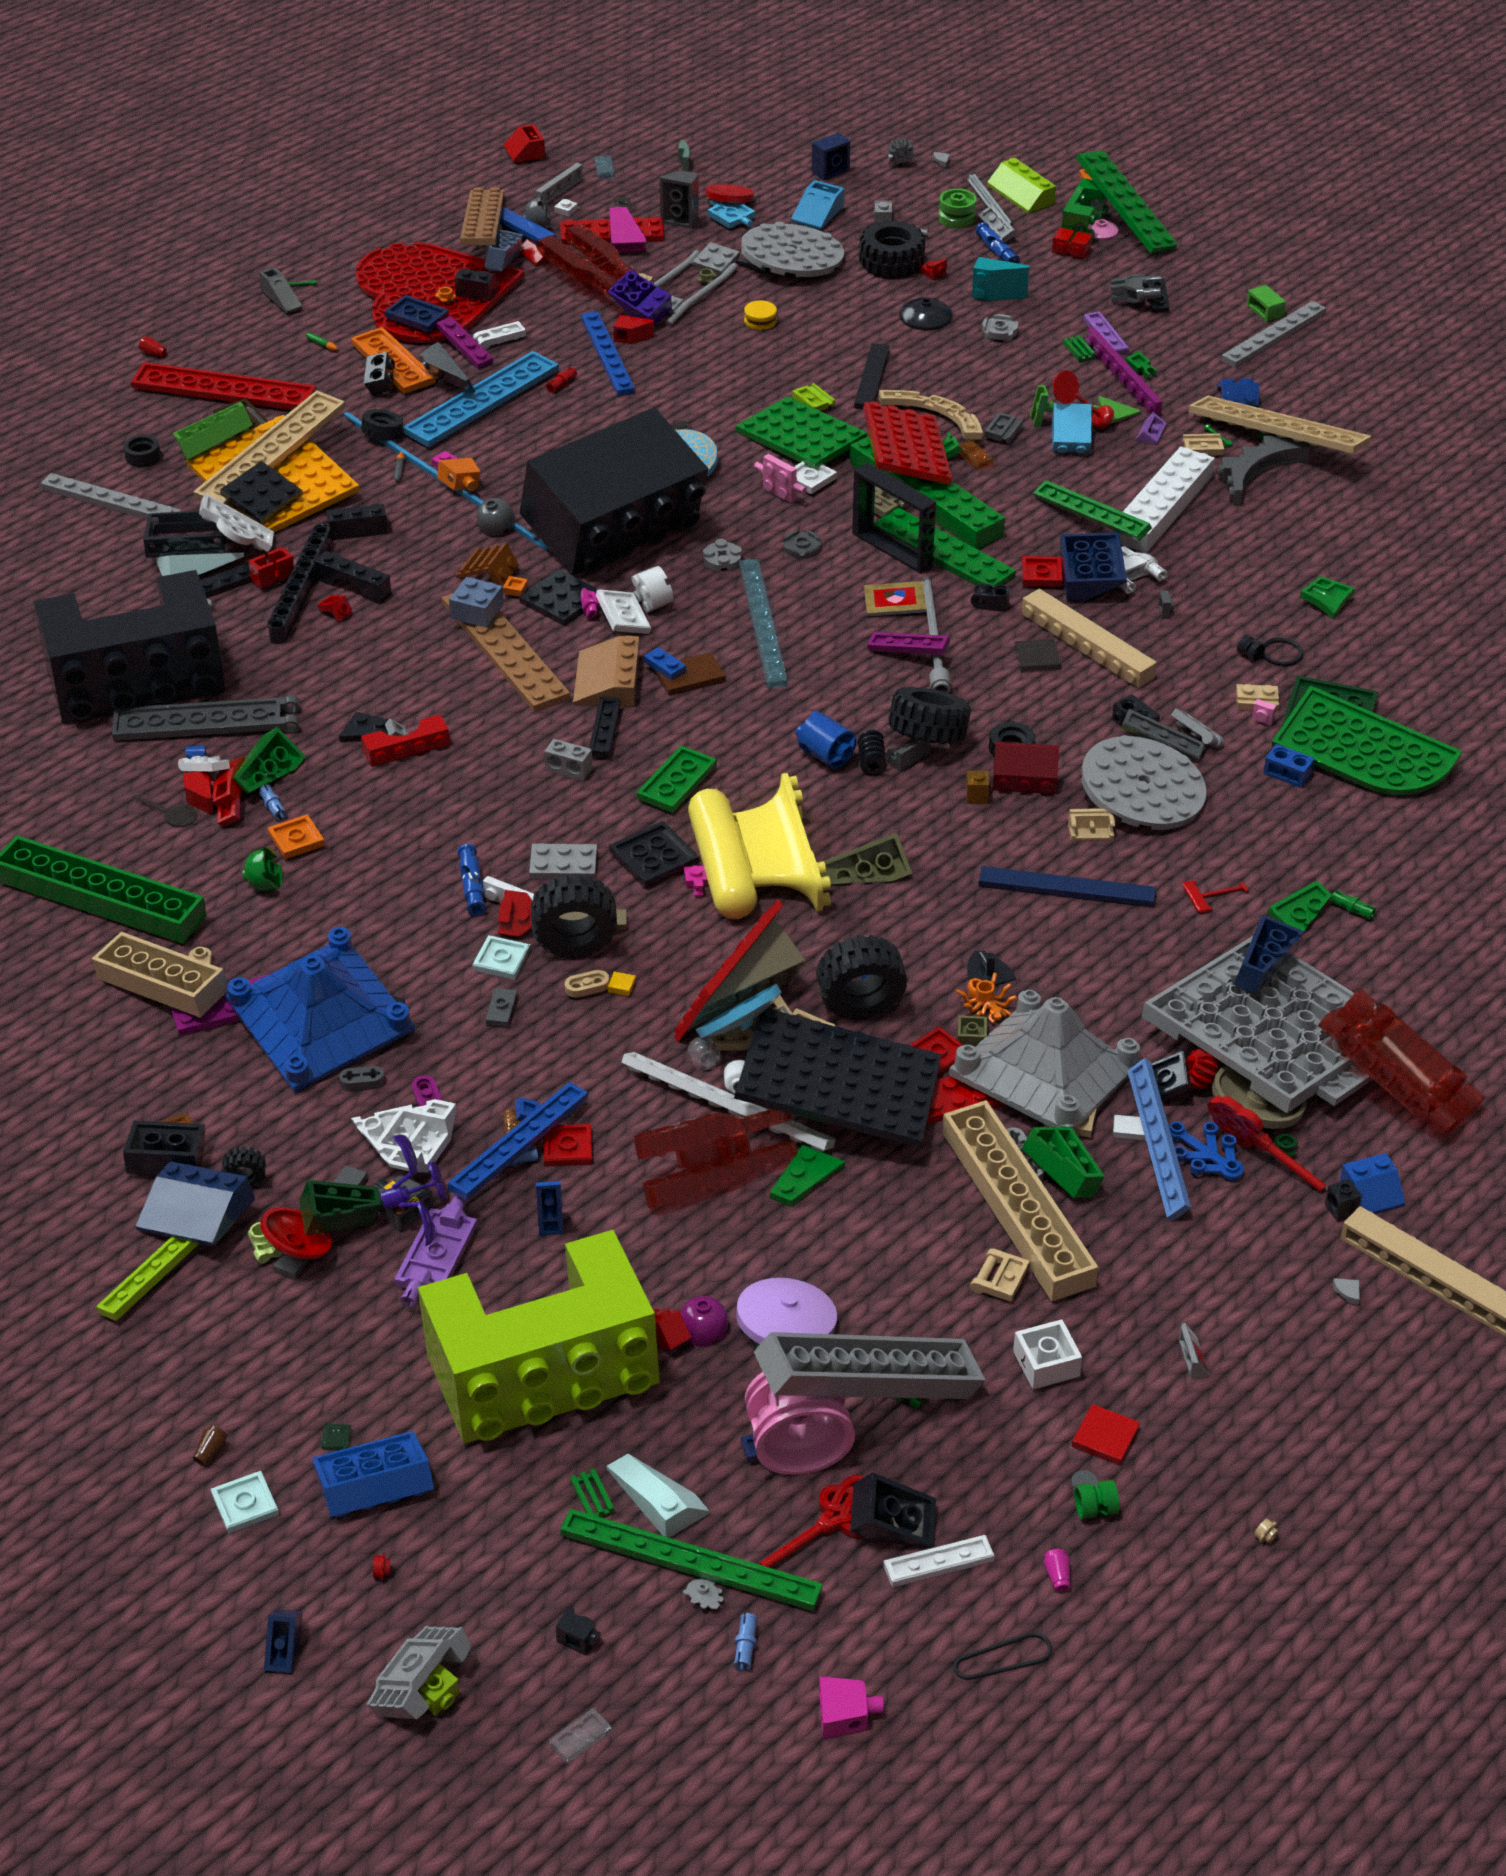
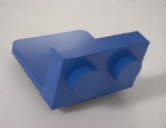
M1241 378L1239 382H1236V379H1221V383L1216 384L1217 387H1221V399L1245 405H1259V383L1254 382V379Z

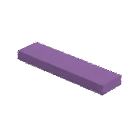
M1100 311L1084 315L1083 320L1088 327H1094L1119 355L1129 354V347Z

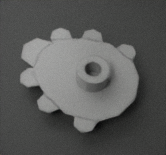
M693 1580L688 1584L687 1589L683 1590L685 1596H690V1602L692 1604L699 1603L702 1609H706L708 1606L711 1610H716L720 1606L719 1603L724 1600L723 1597L719 1596L722 1593V1589L716 1588L715 1582L711 1580Z

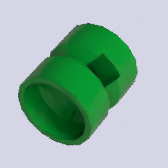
M1113 1480L1099 1481L1096 1483V1486H1093L1091 1483L1075 1485V1505L1081 1520L1096 1518L1098 1513L1102 1516L1119 1513V1496Z

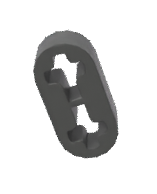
M378 1066L348 1068L339 1075L340 1086L345 1091L377 1089L385 1081L384 1072Z

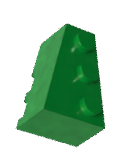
M1033 1127L1021 1148L1073 1198L1094 1197L1105 1177L1072 1127Z

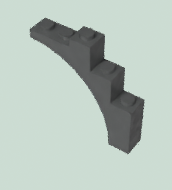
M1263 436V442L1259 443V447L1243 446L1242 454H1239L1238 457H1222L1221 465H1218L1217 475L1221 476L1222 484H1227V487H1229V498H1232L1233 506H1241L1243 489L1258 474L1281 465L1308 463L1310 444L1305 441L1296 442L1293 438Z

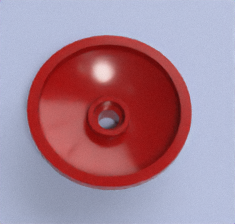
M276 1207L266 1211L261 1219L260 1227L266 1240L275 1249L287 1256L301 1260H313L325 1256L331 1248L332 1238L329 1232L305 1235L300 1210Z

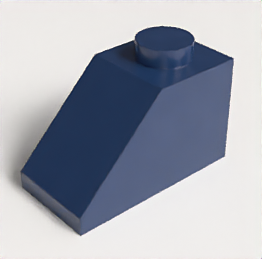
M275 1609L268 1615L264 1671L292 1673L301 1638L303 1611Z

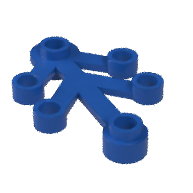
M1174 1121L1169 1125L1173 1143L1185 1142L1196 1150L1187 1151L1182 1146L1175 1147L1178 1162L1192 1161L1190 1171L1193 1174H1221L1227 1181H1236L1243 1175L1244 1167L1242 1163L1235 1160V1136L1227 1134L1222 1137L1221 1146L1225 1149V1158L1218 1154L1216 1142L1218 1126L1216 1123L1207 1122L1204 1124L1203 1134L1206 1136L1207 1146L1187 1133L1183 1123ZM1204 1161H1212L1215 1164H1205Z

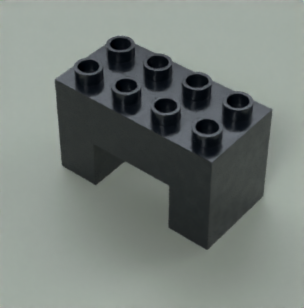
M197 570L156 577L160 606L96 619L82 620L75 593L33 601L45 664L62 724L114 714V710L125 712L133 707L153 706L226 691L216 624Z

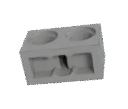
M553 739L544 751L545 771L584 781L592 770V749Z

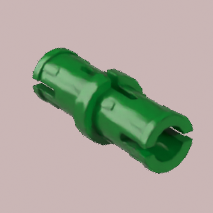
M1335 890L1331 896L1330 903L1346 909L1350 914L1355 913L1371 921V918L1376 913V907L1363 903L1356 896L1351 897L1338 890Z

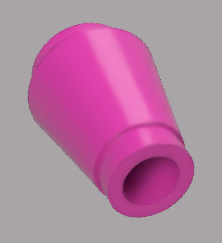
M1053 1549L1046 1552L1043 1564L1055 1591H1067L1071 1587L1069 1555L1066 1554L1064 1549Z

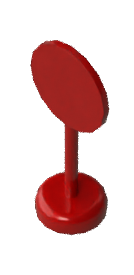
M1065 370L1056 375L1053 381V393L1058 402L1070 404L1075 399H1078L1082 404H1090L1078 394L1079 383L1073 372ZM1091 405V411L1093 412L1091 424L1098 430L1107 427L1114 417V410L1108 405L1100 406L1097 409Z

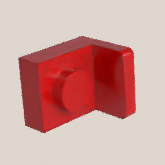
M947 260L929 261L920 266V273L933 281L945 276Z
M330 595L317 604L320 612L333 613L337 622L342 621L353 612L345 595Z

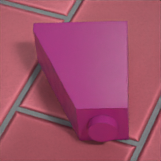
M617 206L609 208L612 253L646 251V238L627 207Z

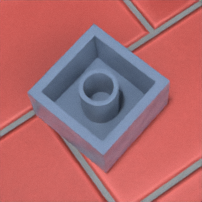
M466 577L449 598L450 619L487 628L504 605L503 587L491 582Z

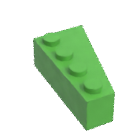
M239 402L174 432L173 435L182 454L188 460L222 441L231 439L237 433L248 431L249 427L253 424L244 405Z

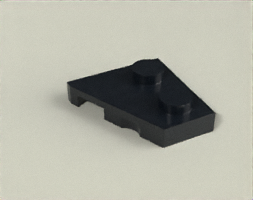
M356 712L340 733L339 741L344 743L346 738L358 737L359 741H361L362 735L377 731L388 734L385 726L388 719Z

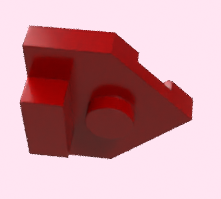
M505 890L504 898L501 899L498 916V934L522 937L532 928L530 908L532 898L528 893Z

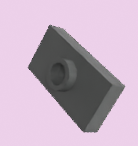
M494 988L485 1019L486 1025L509 1027L517 999V990Z

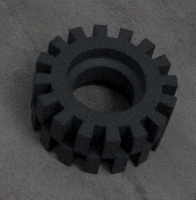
M242 1146V1150L234 1147L233 1151L228 1150L227 1154H224L221 1171L247 1176L250 1185L256 1188L257 1184L261 1185L265 1179L264 1154L261 1155L259 1150L254 1152L252 1147L249 1150H246V1146ZM239 1167H247L249 1169H240Z

